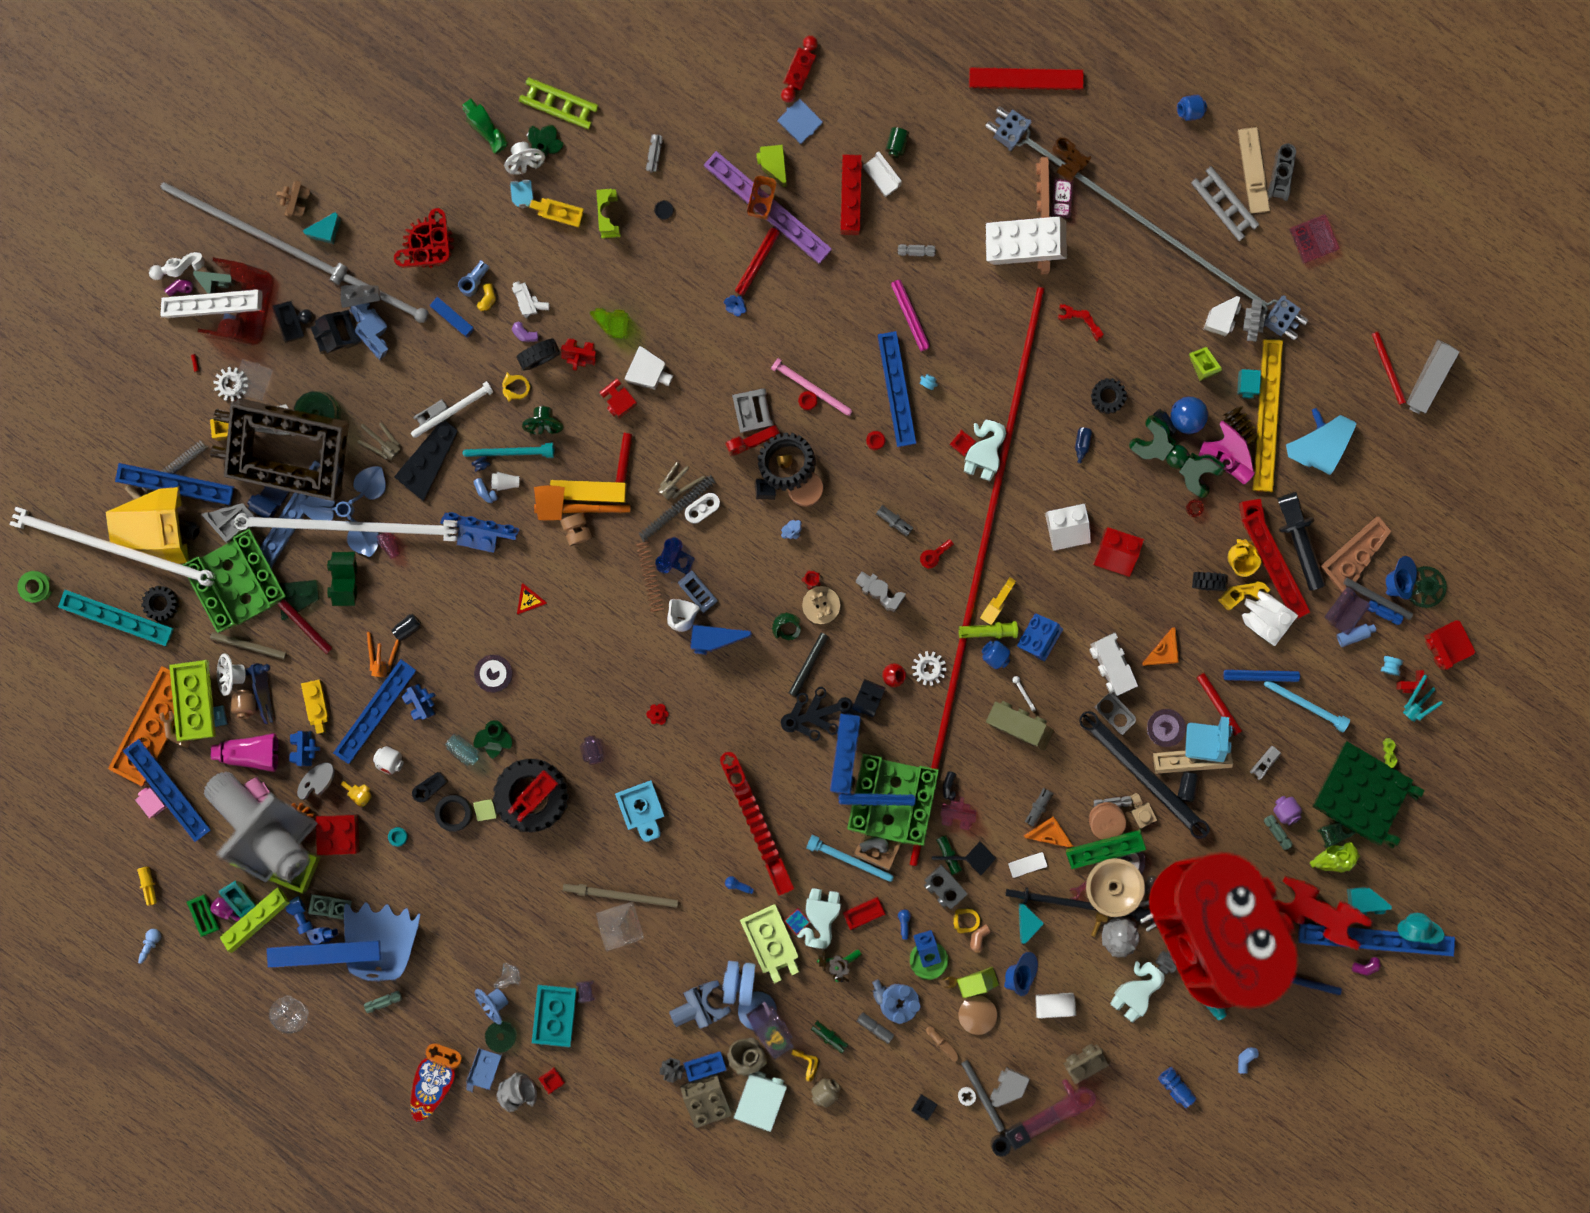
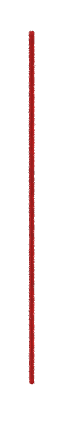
M1037 287L1006 426V435L1000 453V464L994 480L962 626H970L1045 290L1041 287ZM959 638L931 765L933 769H939L967 638ZM921 845L913 846L909 865L917 866Z

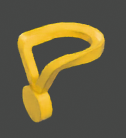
M957 909L955 911L953 919L954 929H957V933L972 932L980 925V917L975 910ZM972 913L976 917L975 926L972 928H959L958 915Z
M793 1049L792 1055L809 1061L806 1081L812 1082L817 1072L819 1059L816 1056L807 1055L803 1051Z

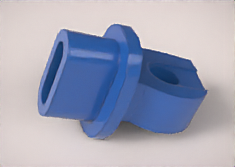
M318 927L306 931L312 944H320L322 942H329L333 937L338 936V929Z

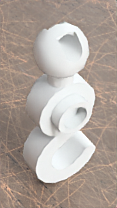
M198 252L190 253L183 257L182 260L171 258L164 267L152 266L149 276L154 280L162 279L164 274L178 277L190 264L197 271L203 267L205 261L202 254Z

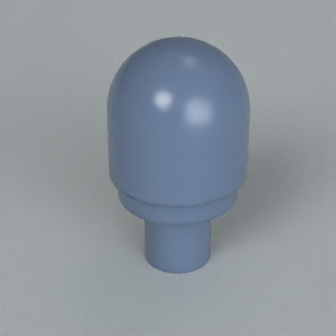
M877 979L872 982L875 988L873 996L876 1003L881 1006L882 996L887 988L882 986L880 980Z

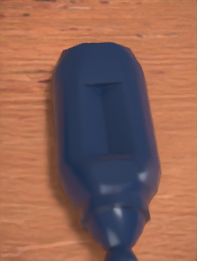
M1080 427L1077 432L1075 451L1079 464L1082 463V459L1090 449L1092 430L1089 428Z

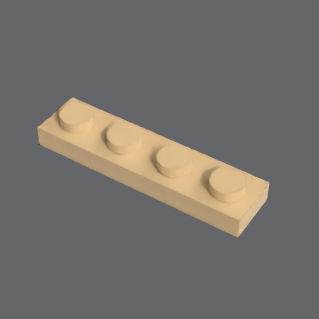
M1185 751L1153 753L1155 774L1233 767L1231 752L1230 754L1227 753L1224 762L1188 758L1185 755Z

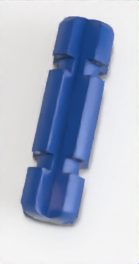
M1373 600L1369 601L1366 607L1368 611L1376 612V615L1388 621L1392 620V623L1400 625L1403 621V615L1395 614V611L1383 605H1378Z

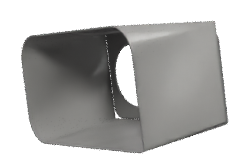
M1107 694L1094 707L1122 735L1136 721L1135 716L1114 694ZM1110 700L1114 705L1112 712H1102L1100 709L1101 702ZM1117 714H1124L1126 716L1127 723L1125 726L1118 727L1114 724V717Z

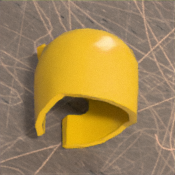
M1237 539V544L1229 550L1228 563L1237 575L1247 577L1254 574L1260 567L1261 558L1252 542L1246 539Z

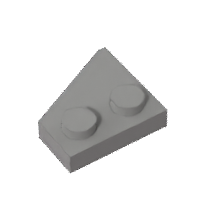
M243 503L202 514L226 543L230 542L233 537L242 531L234 525L236 522L234 519L238 514L245 513L249 517H255ZM240 518V519H239V520H241V522H243V523L246 522V519H245V518Z

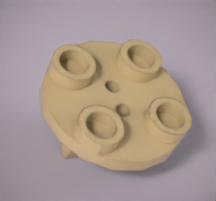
M814 587L803 598V613L808 620L815 624H827L834 620L839 613V597L828 587Z

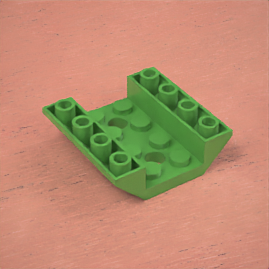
M250 529L233 537V541L203 557L198 556L183 564V566L199 571H211L215 575V579L207 578L206 574L203 576V581L208 579L214 582L211 586L202 585L198 580L189 577L188 579L217 633L246 622L275 606L286 597ZM227 560L233 562V568L229 571L224 568V563ZM246 593L251 595V602L248 604L242 602V596Z
M863 754L855 794L915 795V805H852L847 830L899 843L923 846L939 770L924 766H910L882 760V757ZM894 777L901 780V786L898 788H894L890 784V780ZM885 815L893 817L894 822L892 825H885L883 823Z

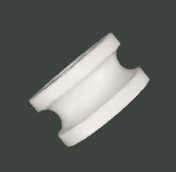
M964 1087L959 1091L958 1098L963 1105L969 1106L975 1102L976 1094L972 1088ZM968 1092H971L972 1094H970V1096L972 1097V1099H967L966 1101H963L962 1099L964 1097L962 1096V1094H967Z

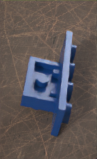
M445 512L440 524H443L444 520L458 522V526H455L459 528L457 545L493 553L496 550L498 536L515 540L520 529L509 524L501 525L490 520H478L472 516H460L453 512Z

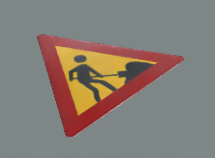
M524 583L521 584L517 614L547 604L546 601Z

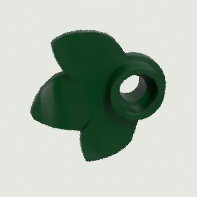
M547 125L541 130L531 126L528 130L527 140L531 144V148L538 149L537 147L539 146L544 147L541 151L545 157L549 153H558L564 145L562 141L556 139L557 130L554 125Z
M492 720L486 724L485 729L477 732L473 745L474 748L485 747L489 757L494 759L500 754L502 747L506 749L511 748L512 738L510 734L504 731L501 722ZM493 726L498 728V732L495 734L491 731Z

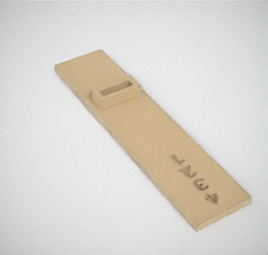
M1257 127L1238 130L1250 214L1270 211Z

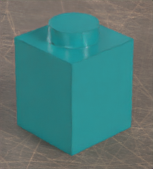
M1241 369L1239 371L1237 395H1242V398L1253 399L1254 396L1260 393V370Z

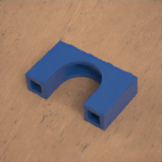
M840 714L830 791L850 794L860 716Z

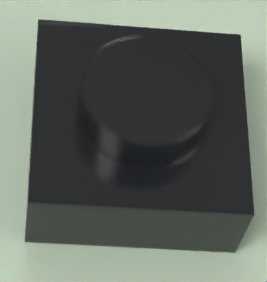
M764 479L755 480L756 499L775 500L776 489L773 486L771 487Z
M920 1094L911 1111L928 1121L938 1104L925 1095Z

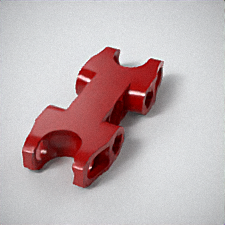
M1285 876L1282 882L1294 890L1295 899L1290 903L1273 899L1277 909L1285 913L1294 922L1302 925L1307 917L1326 927L1322 934L1324 937L1339 945L1358 950L1361 943L1348 934V926L1358 922L1370 927L1373 920L1364 915L1358 908L1341 900L1335 908L1317 898L1320 892L1319 888L1306 881Z

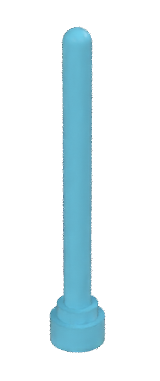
M1272 681L1264 682V686L1334 723L1336 729L1342 733L1350 723L1349 718L1345 716L1337 717Z
M815 835L810 837L806 849L810 851L820 850L886 881H893L894 877L892 874L823 844L819 837Z

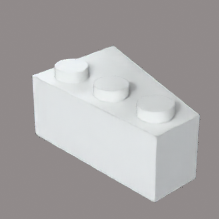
M1113 633L1090 644L1092 648L1089 650L1093 659L1097 658L1100 664L1097 667L1101 676H1105L1108 681L1106 687L1109 693L1118 696L1138 685L1129 664H1127L1123 656V649L1119 647L1116 641L1117 635Z

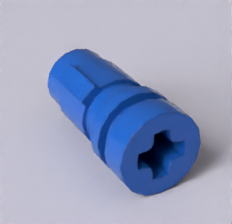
M1170 1067L1158 1077V1080L1164 1085L1166 1090L1169 1089L1171 1091L1170 1095L1177 1103H1181L1184 1108H1187L1196 1100V1097L1187 1085L1180 1080L1181 1077L1174 1068Z

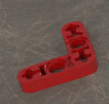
M434 208L428 215L431 247L398 250L393 258L398 267L412 268L443 265L449 261L450 248L447 217L442 209ZM436 213H439L440 216H443L439 219L440 226L444 225V228L437 227V222L435 219H433V217L436 216ZM441 231L444 233L445 236L442 241L434 239L436 232ZM441 250L446 254L442 260L439 257H432L433 261H431L429 251H432L433 255H438ZM425 252L427 259L424 262L417 261L418 253ZM410 253H413L414 263H412L411 259H406L403 264L398 260L402 254L405 257H411Z
M774 425L745 439H742L741 436L731 439L725 443L726 449L730 457L768 441L771 437L775 438L776 435L781 433L777 425Z

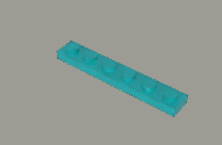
M64 590L58 608L168 647L174 628L68 590Z

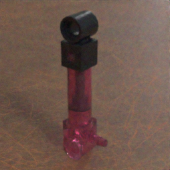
M1063 1080L1062 1084L1068 1095L1022 1123L1020 1121L1004 1130L1006 1136L1001 1134L995 1135L990 1143L992 1151L999 1157L1008 1155L1011 1146L1014 1150H1017L1031 1142L1032 1138L1069 1117L1073 1118L1091 1108L1096 1102L1095 1094L1088 1087H1080L1074 1091L1068 1080ZM1083 1093L1090 1094V1099L1087 1102H1081L1080 1100ZM1004 1141L1006 1143L1003 1150L996 1149L997 1142Z

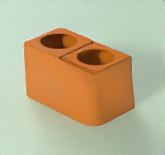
M757 176L754 179L747 207L749 216L768 220L776 188V181L773 178ZM761 185H768L771 188L769 197L762 198L759 196L758 188ZM757 203H763L767 208L763 216L757 215L753 211Z

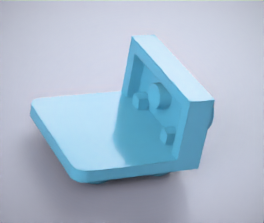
M1221 717L1218 726L1188 723L1186 729V757L1224 762L1227 753L1230 754L1231 742H1228V738L1231 737L1232 725H1229V718Z

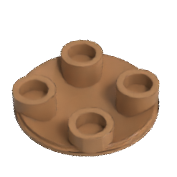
M975 995L962 1003L958 1017L961 1026L967 1032L981 1035L989 1032L994 1027L997 1020V1010L988 998Z

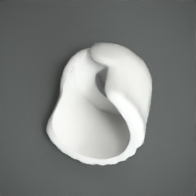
M671 599L667 616L668 625L673 630L679 632L689 630L694 624L700 607L692 602Z

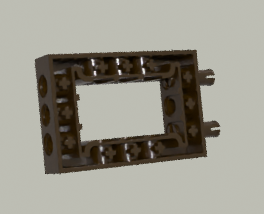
M241 398L230 404V412L219 409L215 410L214 416L217 417H213L214 421L229 423L227 447L222 448L213 445L210 452H213L210 453V457L225 460L224 477L334 501L341 495L349 422ZM262 427L271 429L276 433L280 431L290 433L291 436L308 437L313 441L323 437V444L320 449L321 463L318 471L252 457L255 428Z

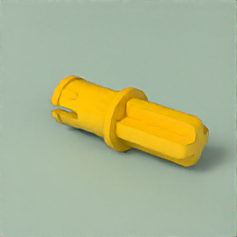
M150 866L137 869L141 883L140 889L143 888L146 905L156 904L157 900L153 887L155 883H153Z

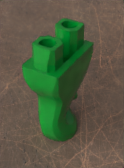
M470 98L462 105L467 123L488 141L494 154L501 152L508 146L509 142L499 129H495L488 113L481 104L477 106L472 98Z

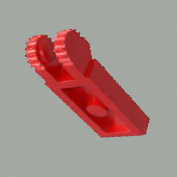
M543 770L517 798V801L508 812L510 814L514 813L522 803L526 809L517 818L521 822L557 786L558 782Z

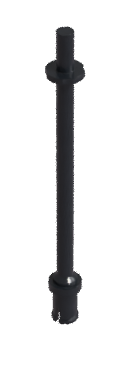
M1025 887V891L1006 889L1005 893L1007 897L1023 899V904H1026L1028 900L1097 911L1090 902L1030 893L1028 887ZM1138 906L1134 911L1124 916H1131L1135 921L1140 922L1141 919L1150 915L1151 912ZM1151 918L1150 920H1147V921L1154 922V919Z

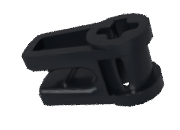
M436 772L414 787L412 791L413 799L417 802L428 801L448 782L446 777L441 772ZM419 789L426 791L424 793L425 798L417 796L419 795Z

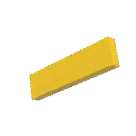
M550 480V485L565 487L564 500L626 503V483Z

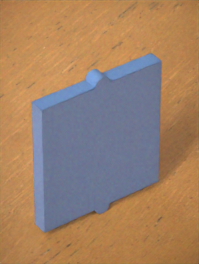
M801 99L791 108H787V111L777 120L800 144L810 135L812 136L814 131L823 123Z

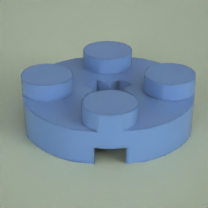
M893 984L883 993L882 1013L893 1022L898 1024L905 1023L911 1020L920 1009L918 995L912 987L904 984ZM898 999L904 1001L902 1007H896Z

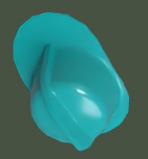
M1423 913L1409 914L1406 919L1398 924L1397 930L1399 935L1408 941L1437 944L1444 939L1442 928Z

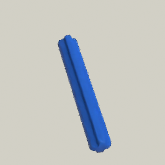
M1224 670L1223 678L1224 680L1298 682L1300 681V672Z
M839 794L838 801L839 804L913 806L915 805V795Z

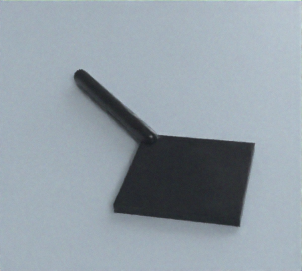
M979 841L966 856H932V860H966L981 876L996 860V857Z

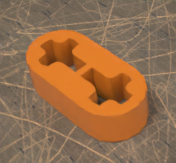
M435 1043L430 1044L426 1049V1058L432 1063L448 1069H456L461 1064V1055L456 1050ZM434 1049H438V1053L441 1054L442 1057L435 1055V1057L433 1058L431 1057V1053L429 1051H434ZM455 1055L457 1062L449 1064V1059H446L445 1056L451 1058Z

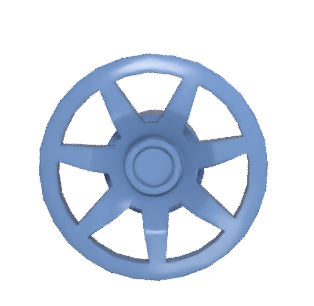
M498 988L488 995L480 989H476L475 996L481 1007L482 1003L486 1004L482 1009L484 1011L489 1009L490 1013H486L487 1016L496 1024H501L502 1020L498 1011L508 1004L505 995Z

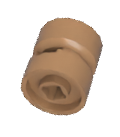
M583 512L571 515L560 521L563 530L568 533L566 539L569 546L592 539L590 529L585 527L587 521ZM579 529L580 532L575 533L574 530Z

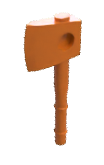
M552 485L534 487L536 501L534 513H537L538 520H561L562 513L630 512V505L563 504L565 487Z

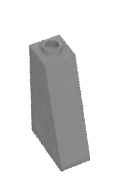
M1437 340L1408 398L1407 404L1410 405V410L1418 414L1421 411L1427 412L1459 354L1456 348Z

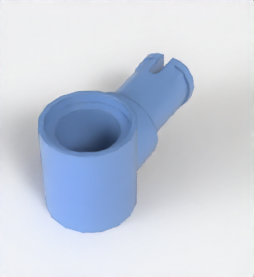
M480 260L471 273H468L467 276L459 280L458 287L465 296L471 297L475 295L478 285L481 283L480 279L490 267ZM471 282L473 284L472 289L465 291L463 289L464 284Z

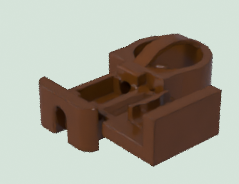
M1060 137L1055 141L1052 150L1066 164H1062L1057 173L1071 182L1078 171H1083L1091 160V156L1086 157L1075 149L1076 145L1069 139ZM1058 144L1065 146L1068 151L1060 149Z

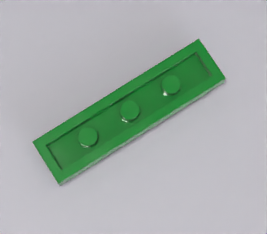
M1141 830L1066 849V854L1071 869H1075L1107 859L1146 850V845Z

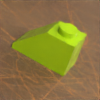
M783 145L760 147V153H757V164H761L762 170L782 187H785L786 174Z

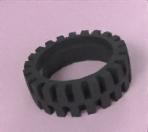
M783 433V436L778 434L776 439L771 437L769 439L770 443L765 442L763 444L764 449L761 448L759 451L761 455H758V467L764 480L771 487L773 486L777 490L780 488L782 491H786L787 488L792 491L794 487L798 489L801 487V483L805 485L808 482L807 478H812V472H815L814 465H816L815 455L809 443L802 436H796L794 433H791V435ZM788 446L797 447L802 450L805 462L798 473L786 478L777 477L771 473L769 461L776 451Z

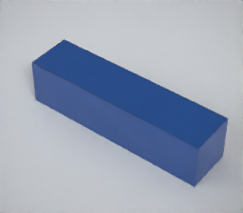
M438 297L429 305L466 338L475 330Z

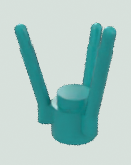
M1427 675L1422 677L1410 700L1404 706L1405 710L1403 713L1413 722L1417 719L1421 721L1424 716L1443 704L1442 701H1439L1421 713L1423 711L1421 706L1435 691L1434 687L1418 704L1413 703Z

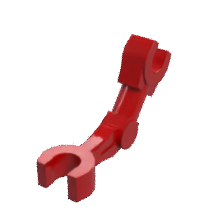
M1065 304L1059 306V309L1065 310L1066 314H1058V319L1068 320L1072 319V317L1083 319L1091 329V333L1096 341L1103 338L1102 330L1096 326L1088 310H1073V307Z

